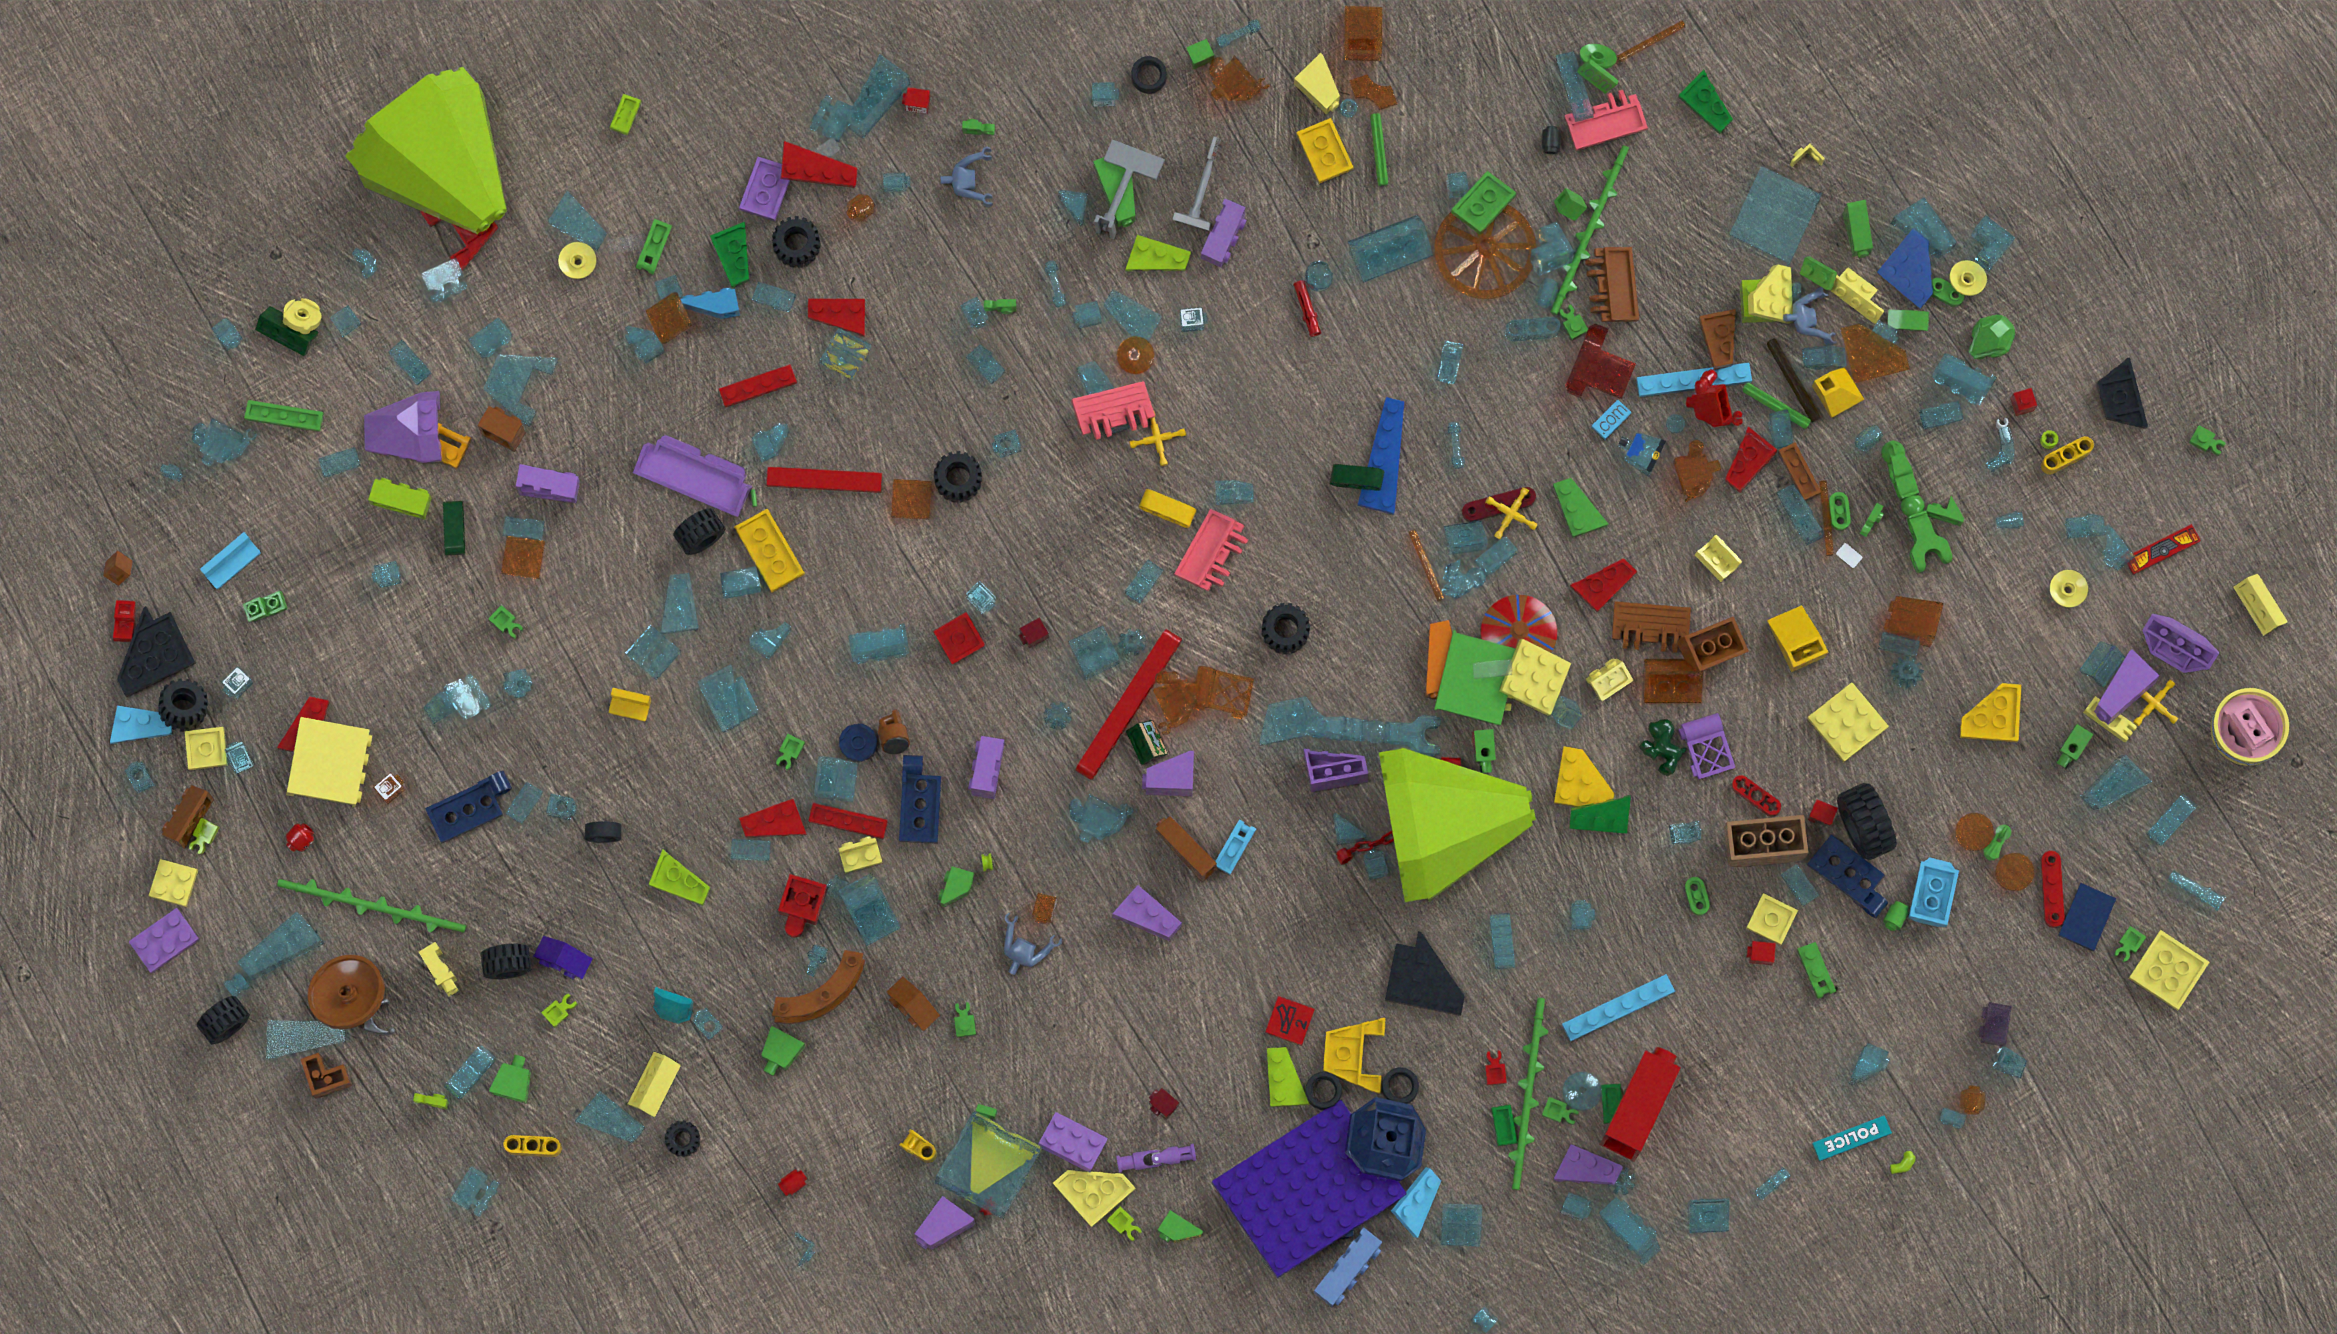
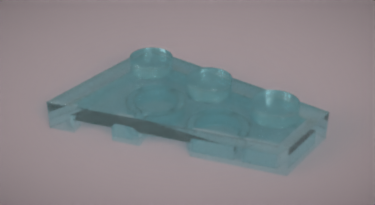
M1112 289L1103 305L1136 342L1145 349L1162 316Z
M689 573L670 575L660 634L698 630Z
M730 664L697 681L723 733L740 725L733 667Z
M600 1091L575 1120L576 1123L586 1125L630 1143H633L645 1129L644 1126Z

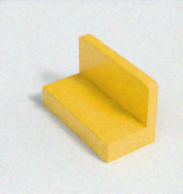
M612 688L609 713L645 722L651 704L650 696Z

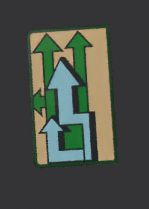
M1153 720L1139 722L1126 730L1141 765H1145L1155 758L1168 754Z

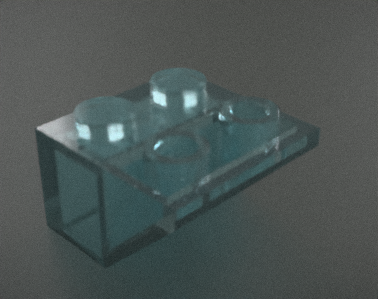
M1103 625L1068 641L1085 680L1120 664V659Z
M819 756L814 790L815 798L854 802L858 764L839 758Z
M1443 1203L1441 1245L1480 1247L1482 1205Z

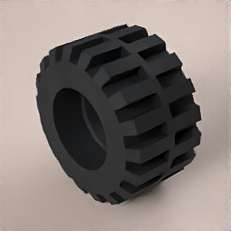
M795 216V219L792 220L791 217H788L786 222L782 220L780 226L777 225L775 227V232L772 235L773 248L779 261L782 260L784 265L788 263L790 267L794 268V265H797L798 268H801V264L805 263L807 266L810 260L814 261L816 259L815 255L819 254L820 237L816 226L814 227L811 221L807 222V218L804 217L801 220L799 216ZM793 234H801L808 241L802 249L792 250L785 245L787 238Z
M956 451V454L949 452L948 456H942V460H938L936 463L937 467L934 469V481L938 493L943 495L944 499H951V502L955 503L956 500H959L960 503L964 502V499L970 500L971 496H975L977 490L981 488L982 473L978 461L976 462L973 456L970 457L968 453L964 452V454H961L960 451ZM955 468H962L969 473V479L965 484L956 486L947 481V474Z
M712 508L698 511L685 519L676 528L673 536L686 555H693L704 551L717 542L724 534L726 527Z
M1280 603V606L1274 605L1263 618L1262 637H1264L1265 644H1268L1271 650L1275 649L1276 653L1280 651L1283 654H1287V652L1295 653L1297 649L1300 650L1303 644H1306L1309 637V618L1306 617L1304 610H1300L1299 606H1292L1293 603H1288V605ZM1283 619L1291 620L1297 626V632L1289 638L1281 637L1274 630L1275 624Z
M182 678L178 679L177 682L174 680L170 681V686L166 684L164 690H161L159 697L158 713L161 721H165L167 727L172 726V730L180 729V732H184V729L191 731L193 726L195 728L199 727L207 714L208 699L207 693L203 692L204 688L202 686L198 687V682L196 681L193 683L190 682V679L182 681ZM178 700H186L193 707L188 710H180L173 703Z
M524 944L496 945L486 948L480 953L483 977L488 979L519 977L532 970L529 946Z
M230 996L209 1008L200 1017L196 1025L211 1045L218 1044L239 1031L248 1021L250 1014L236 996Z

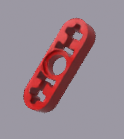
M1743 775L1734 778L1732 789L1739 796L1767 816L1774 817L1780 812L1781 803L1778 799ZM1736 781H1744V786L1747 789L1749 788V786L1753 787L1749 790L1748 795L1744 794L1747 790L1743 787H1741L1740 789L1737 788L1738 784L1736 783ZM1759 791L1762 795L1761 800L1754 801L1751 798V793ZM1765 797L1768 798L1766 801L1768 804H1776V811L1772 810L1770 812L1768 810L1769 806L1765 803L1763 806L1760 805L1764 801Z

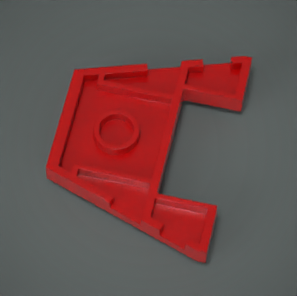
M420 211L430 227L442 220ZM495 222L491 223L487 230L478 234L452 224L466 245L465 248L450 256L459 272L464 270L498 229Z

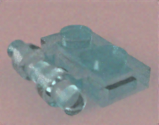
M825 95L818 105L820 108L817 114L811 120L810 129L817 131L819 126L824 127L822 135L839 142L855 107L837 100L835 106L830 105L832 97ZM826 111L831 113L827 121L822 119Z
M457 258L421 273L428 291L436 289V294L431 296L433 303L439 300L442 302L448 296L460 294L462 290L467 288L465 281L459 283L457 280L464 276ZM450 282L451 287L444 290L442 285Z
M471 674L465 677L468 682L466 685L462 679H459L444 687V691L463 720L479 714L481 711L480 704L485 709L492 706L488 701L489 697L487 694L483 693L479 687L480 683ZM471 690H473L477 698H473L470 693Z
M471 1166L450 1200L466 1210L472 1204L477 1206L473 1214L480 1217L482 1212L486 1211L491 1197L497 1193L496 1189L500 1183L493 1180L490 1186L485 1184L488 1176ZM483 1189L486 1192L479 1201L476 1199V1196Z

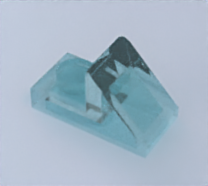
M980 344L966 356V359L991 385L1005 373V369L992 357V353Z
M1788 410L1770 413V421L1767 424L1774 447L1778 449L1792 444L1793 436Z
M2087 513L2085 517L2065 519L2067 538L2106 535L2104 518L2101 515Z

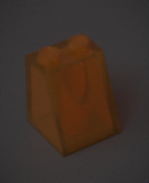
M1896 596L1894 601L1889 603L1888 612H1891L1890 618H1886L1883 630H1886L1885 635L1930 648L1935 640L1944 603Z

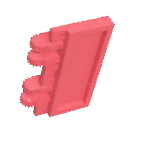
M1619 90L1618 96L1622 106L1617 107L1612 93L1607 94L1609 104L1607 102L1593 106V115L1588 101L1585 100L1583 101V108L1586 117L1582 118L1577 104H1572L1573 114L1569 113L1564 115L1575 150L1647 130L1648 127L1637 95L1628 96L1630 104H1628L1624 91Z
M1144 381L1071 400L1082 435L1091 433L1089 428L1091 426L1096 440L1101 439L1099 423L1103 424L1106 436L1110 437L1112 436L1111 428L1127 424L1125 417H1127L1132 431L1137 430L1134 415H1139L1143 428L1148 427L1147 419L1155 417Z
M1210 509L1175 571V576L1206 591H1209L1212 583L1222 587L1224 582L1212 576L1213 571L1227 577L1230 572L1216 565L1215 562L1223 566L1230 551L1241 554L1242 549L1231 544L1230 541L1234 539L1242 544L1248 542V539L1233 532L1235 530L1241 533L1244 525Z

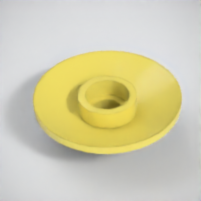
M570 243L560 252L558 259L559 267L570 278H585L595 269V252L585 243ZM581 260L582 262L580 265H576L575 261Z
M1960 261L1950 271V283L1960 294L1974 296L1982 292L1986 286L1987 276L1984 269L1973 261Z
M2063 570L2057 573L2051 580L2050 594L2057 604L2068 608L2076 607L2087 597L2088 584L2080 573L2073 570ZM2066 587L2070 588L2071 593H2066L2064 589Z

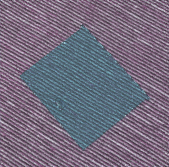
M1761 166L1729 235L1787 262V265H1789L1822 193H1817Z

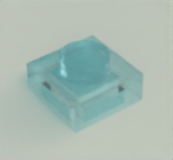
M162 464L160 472L163 476L178 482L183 477L179 467L173 464L168 466Z

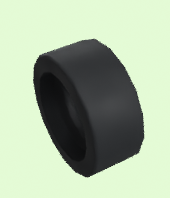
M1144 56L1138 59L1131 70V79L1134 87L1146 94L1156 93L1161 90L1167 79L1166 67L1163 62L1153 56ZM1153 65L1158 68L1160 78L1155 84L1146 85L1140 82L1138 71L1142 66Z
M609 821L585 824V840L595 843L620 841L621 824Z
M1403 1067L1391 1069L1385 1075L1382 1082V1092L1387 1100L1409 1104L1415 1099L1419 1091L1417 1076L1413 1071ZM1404 1075L1411 1081L1412 1090L1406 1097L1399 1098L1390 1092L1389 1083L1394 1076Z
M1318 1072L1308 1079L1305 1095L1308 1102L1314 1108L1325 1110L1339 1102L1342 1095V1085L1334 1074ZM1328 1080L1334 1085L1335 1094L1330 1101L1320 1102L1314 1098L1312 1088L1317 1081Z

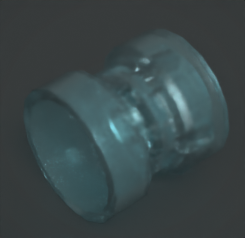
M239 971L234 974L231 980L227 979L223 982L230 994L236 997L242 990L250 987Z
M1485 1306L1471 1319L1475 1324L1481 1326V1330L1485 1334L1499 1320L1495 1315L1490 1316L1489 1310Z

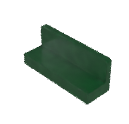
M271 306L260 314L255 328L257 332L302 356L308 353L311 341L319 333L316 330H312L309 334H301L289 328L283 323V312Z

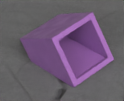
M1188 751L1147 768V774H1143L1142 789H1146V795L1192 796L1194 751Z
M942 1196L916 1231V1242L925 1250L927 1248L933 1250L973 1227L975 1220Z

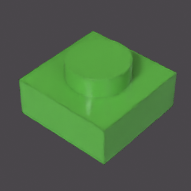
M978 1104L976 1114L979 1115V1118L990 1121V1118L995 1119L997 1109Z

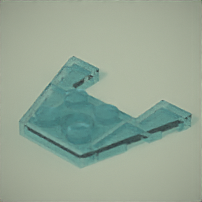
M498 354L484 386V391L530 427L537 411L520 404L519 401L533 369L552 376L558 363V358Z

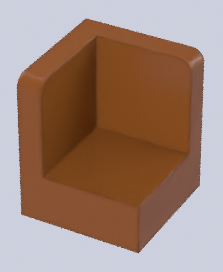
M116 551L105 562L103 576L119 586L130 576L133 561L121 552Z

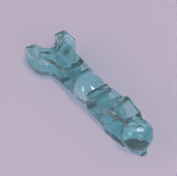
M1319 714L1310 717L1306 725V731L1317 739L1325 737L1338 741L1367 740L1374 744L1383 741V743L1408 746L1412 751L1430 757L1440 754L1439 746L1428 743L1424 736L1426 729H1436L1441 725V718L1436 716L1422 715L1413 723H1383L1377 719L1368 721L1347 718L1345 716L1326 718Z

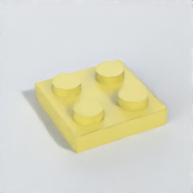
M224 727L185 731L189 770L228 766Z
M160 859L149 897L187 907L198 869Z
M1763 893L1746 929L1781 946L1798 910Z

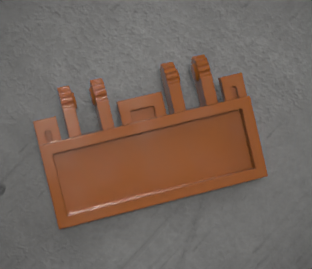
M1632 247L1595 248V257H1603V259L1585 260V264L1587 266H1601V270H1589L1586 274L1587 277H1597L1598 293H1606L1607 295H1592L1589 297L1590 302H1605V306L1591 307L1590 313L1601 314V322H1637L1639 320Z
M1615 601L1612 639L1620 640V635L1623 633L1622 648L1627 649L1629 642L1628 633L1635 634L1634 649L1639 650L1640 634H1642V642L1658 643L1659 636H1661V652H1665L1667 648L1666 638L1669 636L1673 637V653H1677L1678 638L1689 635L1691 608Z

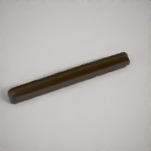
M1775 338L1769 340L1767 347L1808 418L1812 423L1820 419V415L1777 340Z

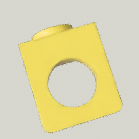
M1809 144L1804 149L1800 148L1795 152L1790 166L1793 167L1807 153L1819 165L1823 164L1825 158Z

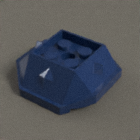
M1375 1097L1350 1115L1345 1153L1365 1174L1402 1181L1422 1165L1426 1129L1413 1105ZM1386 1134L1392 1137V1142L1387 1140Z

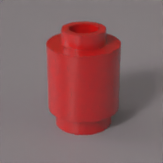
M794 1169L781 1178V1182L778 1183V1186L787 1197L789 1194L793 1195L807 1185L805 1183L807 1177L802 1170L797 1171Z

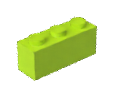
M386 478L374 480L368 499L370 505L424 520L432 500L430 494L425 489L417 488V490L410 489V486L407 484H392V481Z

